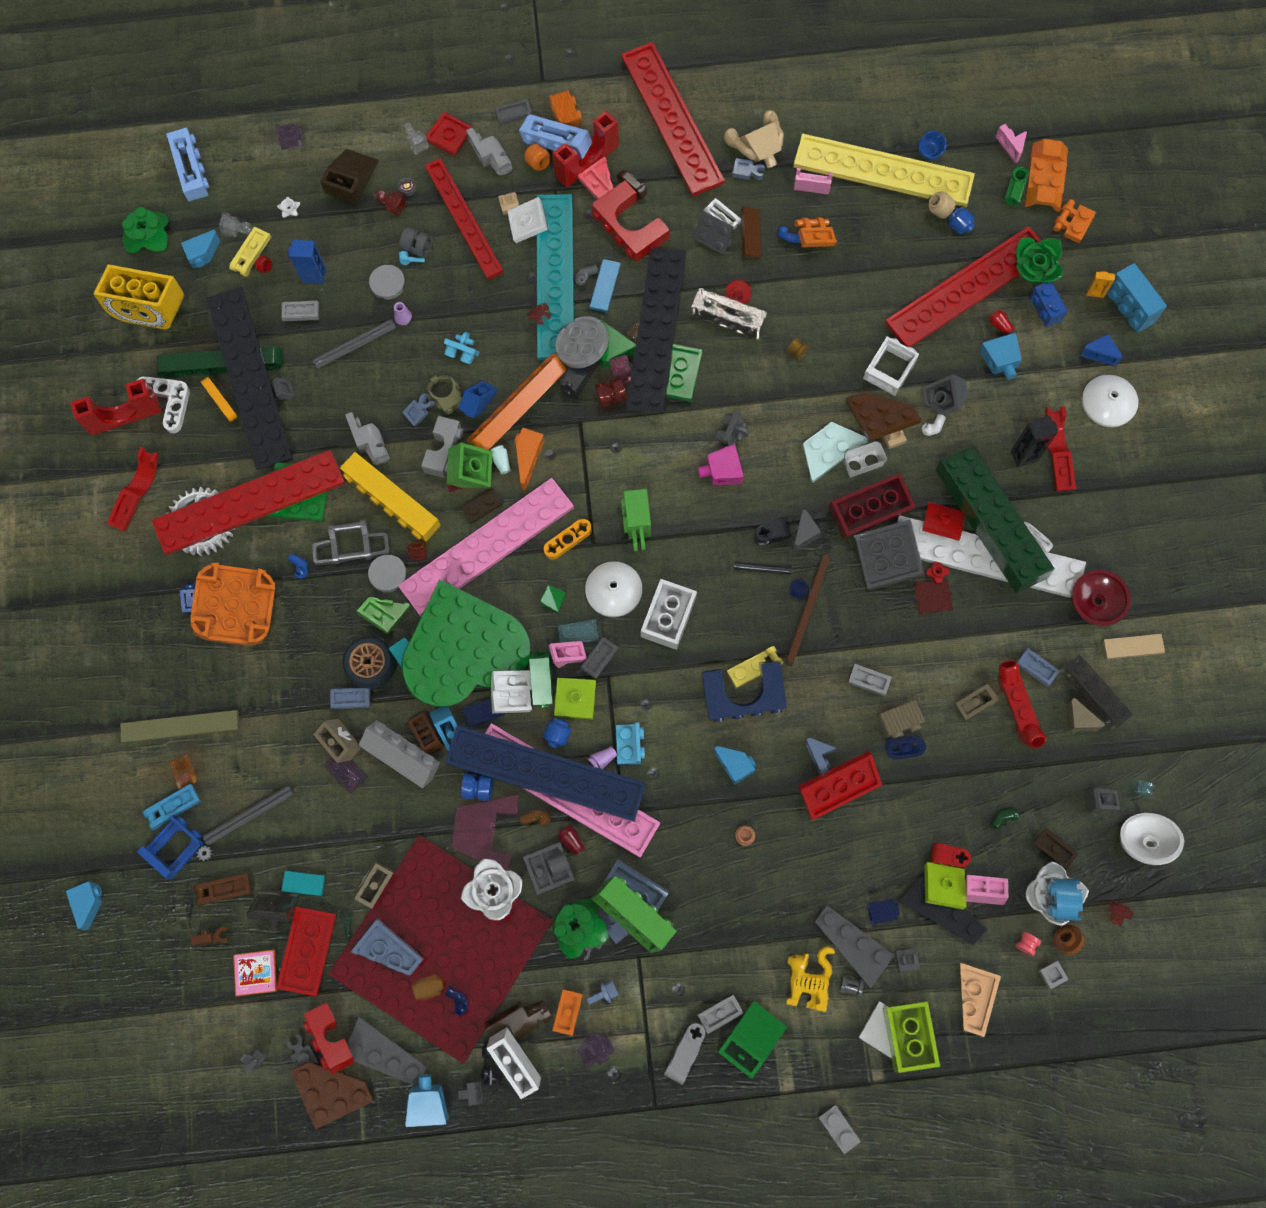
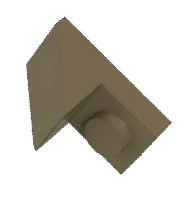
M988 683L958 701L956 705L965 720H968L981 711L990 708L999 700Z

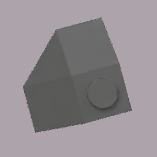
M954 374L922 387L925 405L944 416L960 410L968 398L966 379Z

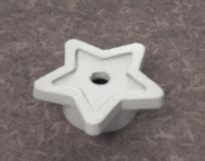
M287 197L281 204L277 205L282 210L283 218L289 215H298L296 209L300 206V202H294Z

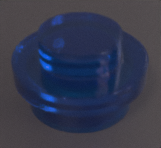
M803 580L793 581L789 588L790 594L797 599L804 598L809 591L808 584Z

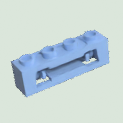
M528 114L519 129L522 139L526 144H539L545 149L556 151L564 143H567L578 154V158L581 159L584 158L592 144L587 130Z
M187 128L166 133L182 190L188 202L209 196L207 188L210 187L207 178L203 177L205 170L203 164L199 163L198 160L201 159L198 148L194 146L197 144L194 134H190ZM188 153L192 170L197 179H195L193 174L188 175L182 155Z

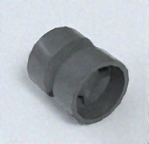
M406 227L401 235L399 246L403 250L413 251L414 254L425 258L431 249L433 238L423 232L419 233L416 229Z

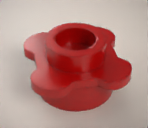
M934 561L933 566L927 569L926 574L936 583H941L943 577L949 574V569L944 568L940 562Z

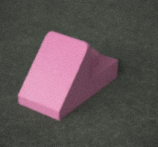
M1004 124L999 127L996 138L1013 161L1017 163L1023 151L1027 131L1015 137L1013 131Z
M582 641L553 643L549 645L553 663L558 668L567 663L583 662L587 659Z

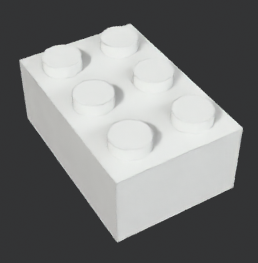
M660 579L641 629V637L677 650L694 606L697 591Z

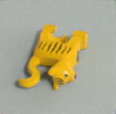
M825 946L819 950L817 957L819 964L824 968L822 974L805 973L808 965V954H796L788 957L787 963L791 967L792 974L790 978L791 997L786 999V1004L796 1006L802 992L811 994V999L807 1002L806 1008L826 1012L828 1004L827 990L832 974V965L826 959V955L834 954L835 949Z

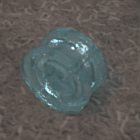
M1144 781L1136 782L1138 788L1135 789V793L1153 796L1152 789L1155 788L1154 784Z

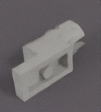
M473 128L466 130L468 141L483 167L491 165L498 175H505L512 170L511 161L495 137L491 136L482 140L480 134H476Z
M352 412L345 414L360 453L366 452L374 465L389 461L390 457L379 429L373 423L362 426L359 417L355 418Z

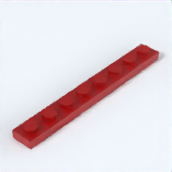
M441 158L426 164L425 168L487 281L503 274L502 267Z

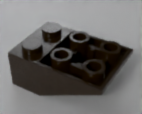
M345 149L327 167L320 181L324 193L357 204L378 160Z

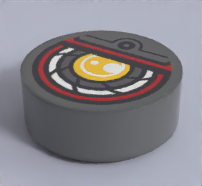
M408 177L401 179L398 183L399 192L403 196L413 195L416 192L415 181Z

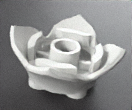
M483 859L474 870V879L464 887L461 899L468 907L482 911L487 918L501 920L509 914L513 901L521 893L522 879L517 873L504 870L496 861ZM492 885H494L495 888L498 887V891L496 892L495 896H492V894H488V891L491 890Z
M1051 862L1041 868L1037 878L1028 885L1026 899L1034 910L1039 911L1049 922L1063 926L1069 921H1054L1053 917L1048 916L1047 904L1051 903V896L1047 895L1046 885L1052 879L1074 878H1069L1066 870L1061 865ZM1080 881V884L1076 885L1077 890H1082L1084 903L1089 891Z

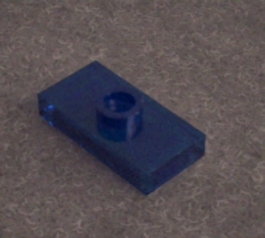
M491 698L463 708L469 728L506 715V713H492Z

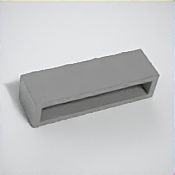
M377 720L366 728L359 743L361 748L421 788H424L432 781L440 765V762L434 759L433 756L428 755Z

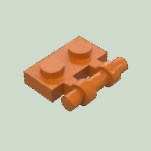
M1069 199L1067 204L1063 205L1060 216L1056 218L1053 230L1059 232L1061 228L1066 230L1063 236L1080 244L1096 212L1082 205L1076 210L1073 208L1075 201ZM1068 216L1073 218L1071 222L1066 220Z
M807 217L795 220V227H801L798 235L802 247L835 246L837 243L833 228L826 227L829 226V219H823L822 217L809 219Z

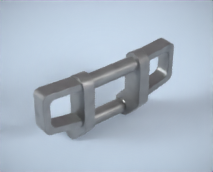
M361 519L360 522L341 525L328 524L330 540L317 542L312 545L313 561L317 566L340 564L342 561L362 558L368 560L390 554L388 535L386 533H369L366 519ZM361 529L364 551L340 554L337 533ZM384 538L385 549L372 552L370 539ZM331 545L332 558L318 560V548Z

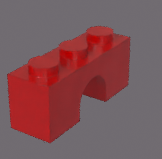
M325 1003L305 1013L303 1026L307 1034L312 1033L314 1039L311 1040L315 1052L320 1051L323 1057L320 1059L324 1071L328 1069L332 1075L352 1065L354 1059L345 1039L336 1043L328 1042L325 1039L326 1034L337 1027L328 1004Z

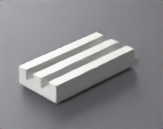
M716 198L704 209L705 212L733 226L734 230L738 224H741V218ZM714 205H715L716 207H718L721 211H723L725 214H723L722 212H720L719 210H717V209L714 207ZM726 215L729 216L735 222L733 223L730 219L726 217Z

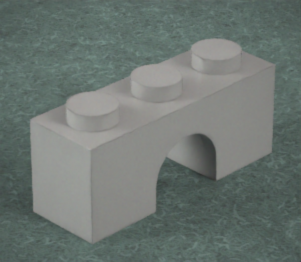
M438 416L433 435L436 440L444 442V446L438 451L427 449L421 467L424 473L445 478L448 466V450L457 444L458 439L462 438L463 429L460 421Z

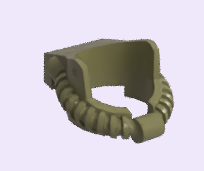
M435 375L430 378V382H428L425 388V393L429 394L426 397L428 401L434 400V405L442 409L445 415L451 414L453 410L459 408L462 392L459 391L460 388L457 380L451 376L448 377V375H440L439 377ZM439 381L447 382L453 386V389L447 397L438 398L431 393L434 384Z

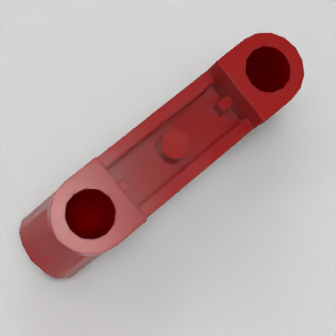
M1013 660L1004 661L999 665L997 681L1001 692L1005 694L1017 728L1015 730L1018 738L1023 744L1028 745L1032 749L1042 747L1046 743L1047 738L1039 726L1021 679L1019 664Z

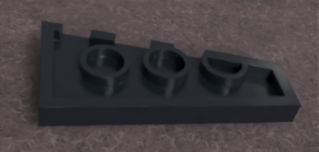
M925 873L898 901L972 945L987 931L966 909L962 910L925 903Z

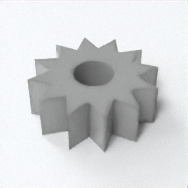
M205 845V847L201 846V849H198L199 852L197 853L199 855L197 857H200L199 860H203V862L205 860L209 861V858L213 855L211 853L213 850H210L211 847L207 848Z

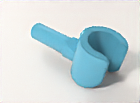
M407 251L399 252V259L402 265H407L410 262L425 261V258L409 257Z

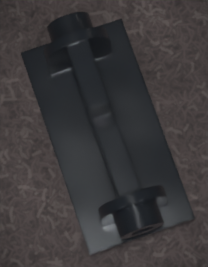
M485 1041V1045L482 1047L484 1067L481 1069V1078L484 1080L483 1084H501L503 1072L488 1052V1041Z

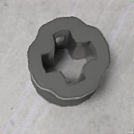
M843 975L839 993L843 994L846 992L860 998L864 980L860 979L857 981Z

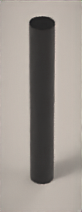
M734 563V570L791 575L792 567Z

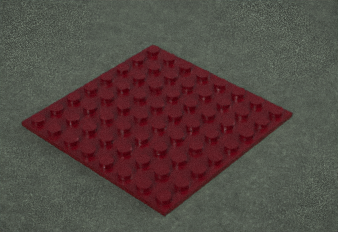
M419 835L328 975L464 1064L486 1030L484 1022L494 1017L553 920L518 898L513 901L509 914L501 920L489 919L482 911L468 907L461 899L466 884L474 879V870ZM492 885L491 890L488 891V894H492V896H495L496 892L498 891V887L495 888V886ZM377 919L382 921L424 958L412 975L409 976L384 964L351 952Z

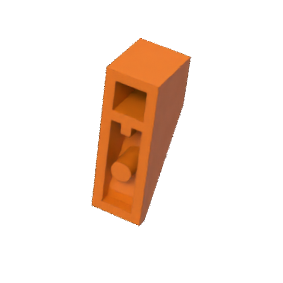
M522 428L521 432L517 433L514 442L517 449L520 483L522 490L525 491L545 442L543 434L526 428Z

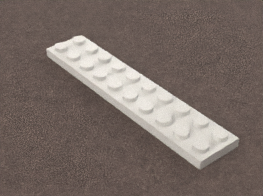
M904 516L898 517L897 523L911 520L922 561L930 563L936 561L940 562L942 566L1008 582L978 535L962 531L961 538L957 541L922 531L924 521ZM1045 553L1055 569L1048 579L1029 588L1071 598L1073 586L1084 574L1086 562L1052 553Z

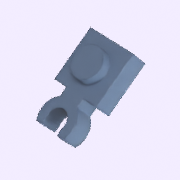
M736 158L732 177L750 180V176H753L757 180H762L763 174L758 173V171L764 172L765 166L761 164L753 166V161Z
M428 393L422 394L419 397V401L413 400L402 412L413 426H417L429 414L426 408L432 407L435 403L434 400L426 403Z

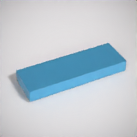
M603 259L591 300L590 310L608 313L621 263Z

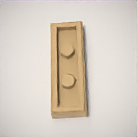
M1162 634L1105 639L1102 641L1106 660L1165 653Z

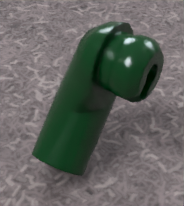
M1014 807L1000 809L990 825L1000 829L1005 820L1017 821L1020 818V813Z

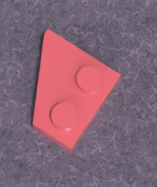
M605 156L578 175V180L596 200L613 189Z

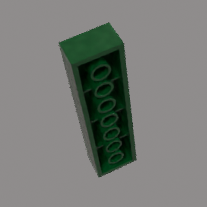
M970 446L940 460L936 469L937 474L1014 592L1017 594L1048 579L1055 568L975 448Z

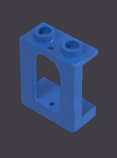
M170 815V823L147 847L142 846L137 853L164 878L172 880L205 843L200 839L202 835L195 829L190 830L186 826L188 824L186 820L181 816L176 818ZM183 830L191 837L190 844L169 867L156 854L175 833Z

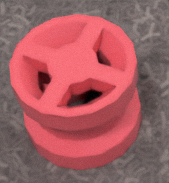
M1023 931L1021 934L1022 939L1016 943L1015 947L1023 953L1034 957L1036 947L1040 946L1042 942L1035 936Z

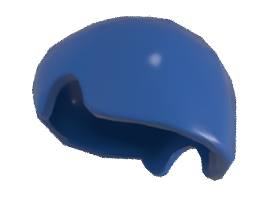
M928 131L918 143L919 154L929 161L936 160L946 150V138L938 131Z

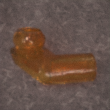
M533 810L520 816V821L523 825L535 820H540L541 825H547L551 822L550 815L546 811Z

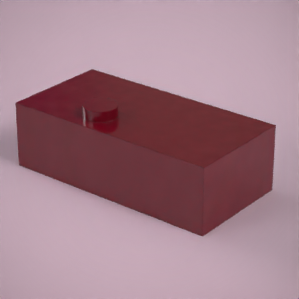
M901 473L831 501L828 505L843 540L907 514L916 507Z

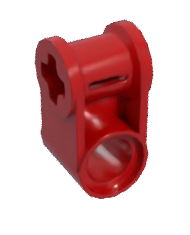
M933 843L930 863L961 869L970 863L971 855L966 849L942 843ZM960 854H962L963 859H966L962 864L959 863V859H956Z

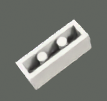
M506 1027L491 1036L488 1041L487 1050L520 1099L538 1090L541 1077L509 1029Z

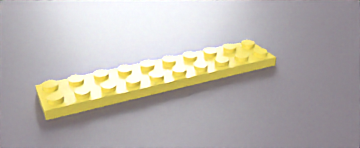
M803 133L794 162V168H801L828 175L831 172L833 177L930 199L937 192H945L955 200V205L967 207L975 173Z

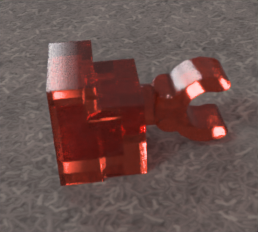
M378 189L374 194L378 197V202L385 204L387 211L397 216H400L407 205L402 193L391 192L388 195Z

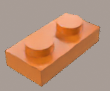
M562 990L552 1031L573 1036L583 994Z

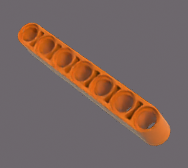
M555 353L550 355L468 438L467 442L472 446L489 450L567 370L566 365Z

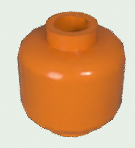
M533 144L526 149L524 160L532 169L540 171L549 165L550 154L543 146Z

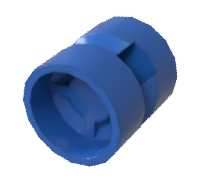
M464 773L461 798L473 800L477 797L480 801L490 802L493 779L483 775L477 777L476 774Z

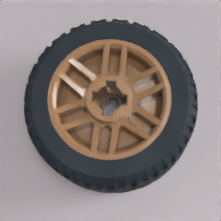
M363 637L351 643L343 656V670L348 679L357 687L369 688L370 690L387 684L396 668V659L389 650L390 647L384 641L375 637Z

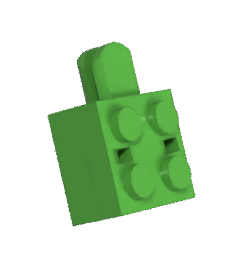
M647 489L624 491V498H621L624 533H628V538L633 539L634 551H638L637 538H640L641 550H645L644 538L651 537Z

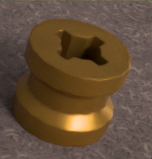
M797 337L788 346L786 352L793 354L795 359L799 361L806 354L809 346L801 343V340Z

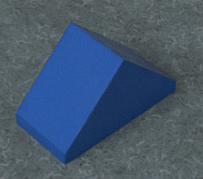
M1109 334L1087 344L1080 355L1081 357L1117 366L1122 359V354Z

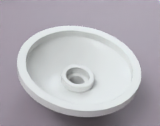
M1101 375L1092 379L1086 385L1082 393V406L1087 416L1095 423L1105 427H1118L1129 422L1135 415L1138 408V396L1134 387L1127 380L1116 375Z
M606 562L596 567L587 578L585 586L586 598L590 606L601 615L607 617L624 616L634 610L639 604L642 596V582L637 572L629 565L622 562ZM616 583L617 587L611 588L610 584Z
M1154 813L1136 814L1127 819L1121 827L1120 841L1123 848L1131 857L1140 862L1151 865L1167 864L1177 859L1183 850L1184 837L1181 830L1173 821L1164 816Z

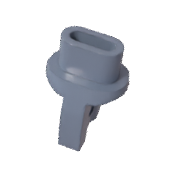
M612 980L605 984L600 982L601 990L587 998L589 1005L602 998H605L610 1003V999L618 996Z

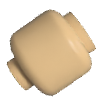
M937 192L930 198L928 208L935 216L941 219L947 218L955 209V200L945 192Z

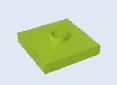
M557 678L554 717L593 720L596 680Z
M930 862L924 864L925 903L965 909V869Z

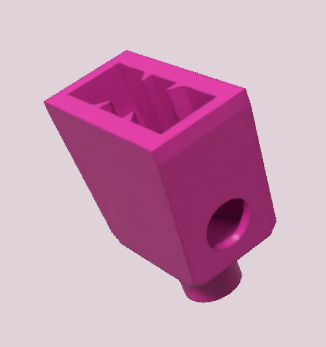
M735 444L708 454L707 465L698 467L699 477L710 476L712 485L743 483L744 476Z

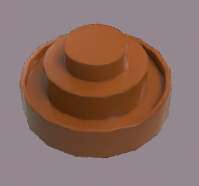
M1067 924L1057 929L1053 942L1054 946L1062 954L1073 955L1082 949L1085 937L1077 926Z

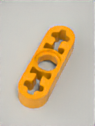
M206 377L200 381L230 422L236 419L238 416L210 378Z
M579 519L544 545L545 556L551 560L557 559L588 537L592 531L590 522L586 519ZM580 525L583 527L587 526L585 532L583 530L579 531ZM565 535L573 537V541L569 544L564 543L562 539ZM557 541L560 542L561 546L563 547L562 549H561L560 546H558V542H557ZM549 547H552V548L557 547V548H556V553H553V552L548 553V552H549Z

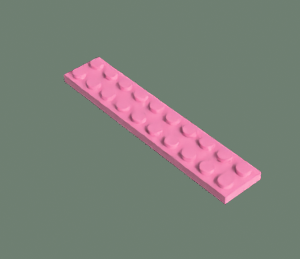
M551 478L398 586L421 617L439 579L461 589L574 509V505L553 478Z
M492 723L485 732L487 735L533 748ZM523 788L639 858L643 855L661 824L638 810L635 822H631Z

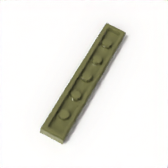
M238 710L120 723L121 743L123 744L240 730Z

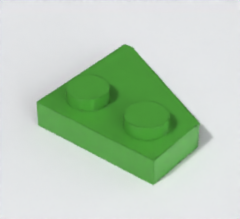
M368 597L357 610V613L386 634H389L408 612L411 605L409 603H393V600H380Z

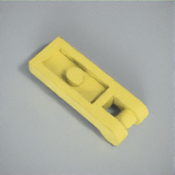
M254 227L231 261L230 270L238 271L241 275L247 277L251 272L252 266L271 239L270 234Z
M775 646L727 670V674L736 689L760 677L759 663L766 662L765 658L770 657L772 661L779 660L781 665L784 663L776 654Z

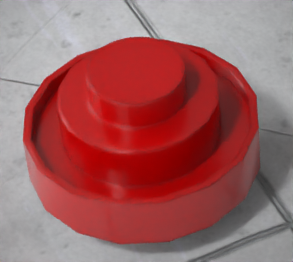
M736 279L727 285L725 297L732 306H744L751 299L752 290L746 281Z

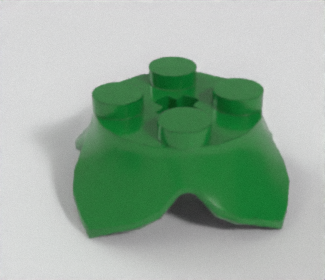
M139 207L136 211L129 214L122 222L124 228L123 244L127 253L139 252L143 247L153 252L166 251L168 236L164 227L169 223L167 215L158 211L145 210L143 207Z
M1029 237L1021 238L1016 249V268L1021 277L1032 284L1039 282L1050 283L1062 278L1063 268L1058 264L1062 256L1060 239L1047 238L1037 243Z
M580 899L571 905H565L553 919L552 930L557 936L561 951L569 959L579 957L583 954L584 948L600 946L609 939L607 926L597 916L599 911L598 905L592 899ZM576 923L580 924L578 929L574 928Z

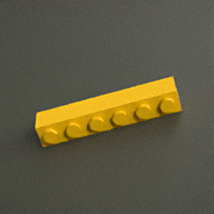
M356 452L340 467L343 473L342 477L348 483L353 482L356 484V489L363 495L367 493L370 496L369 499L378 506L380 504L383 506V511L390 517L394 515L398 519L397 522L403 528L408 527L411 529V534L418 540L422 538L426 542L441 526L435 516Z

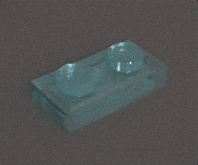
M596 619L558 626L560 643L599 640Z

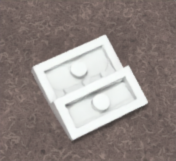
M530 670L492 672V713H519L532 710Z

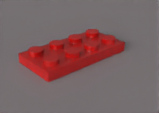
M867 751L799 785L798 788L809 817L813 821L882 786V782L873 756Z
M296 907L276 989L318 997L336 914Z

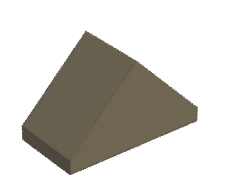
M1073 698L1067 703L1069 732L1098 731L1105 725L1077 699Z

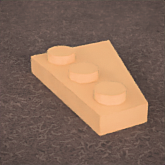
M960 963L963 1029L969 1033L985 1037L1001 976Z

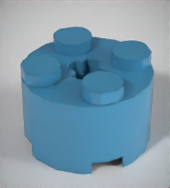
M1052 879L1051 882L1047 883V895L1051 896V903L1047 904L1048 916L1053 917L1054 921L1082 920V917L1078 915V911H1083L1082 890H1077L1076 885L1080 884L1079 879Z

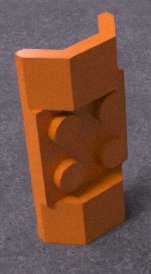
M1043 139L1033 143L1024 207L1042 204L1052 206L1056 212L1061 211L1068 148L1062 141Z

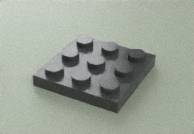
M910 519L855 535L868 590L925 575Z

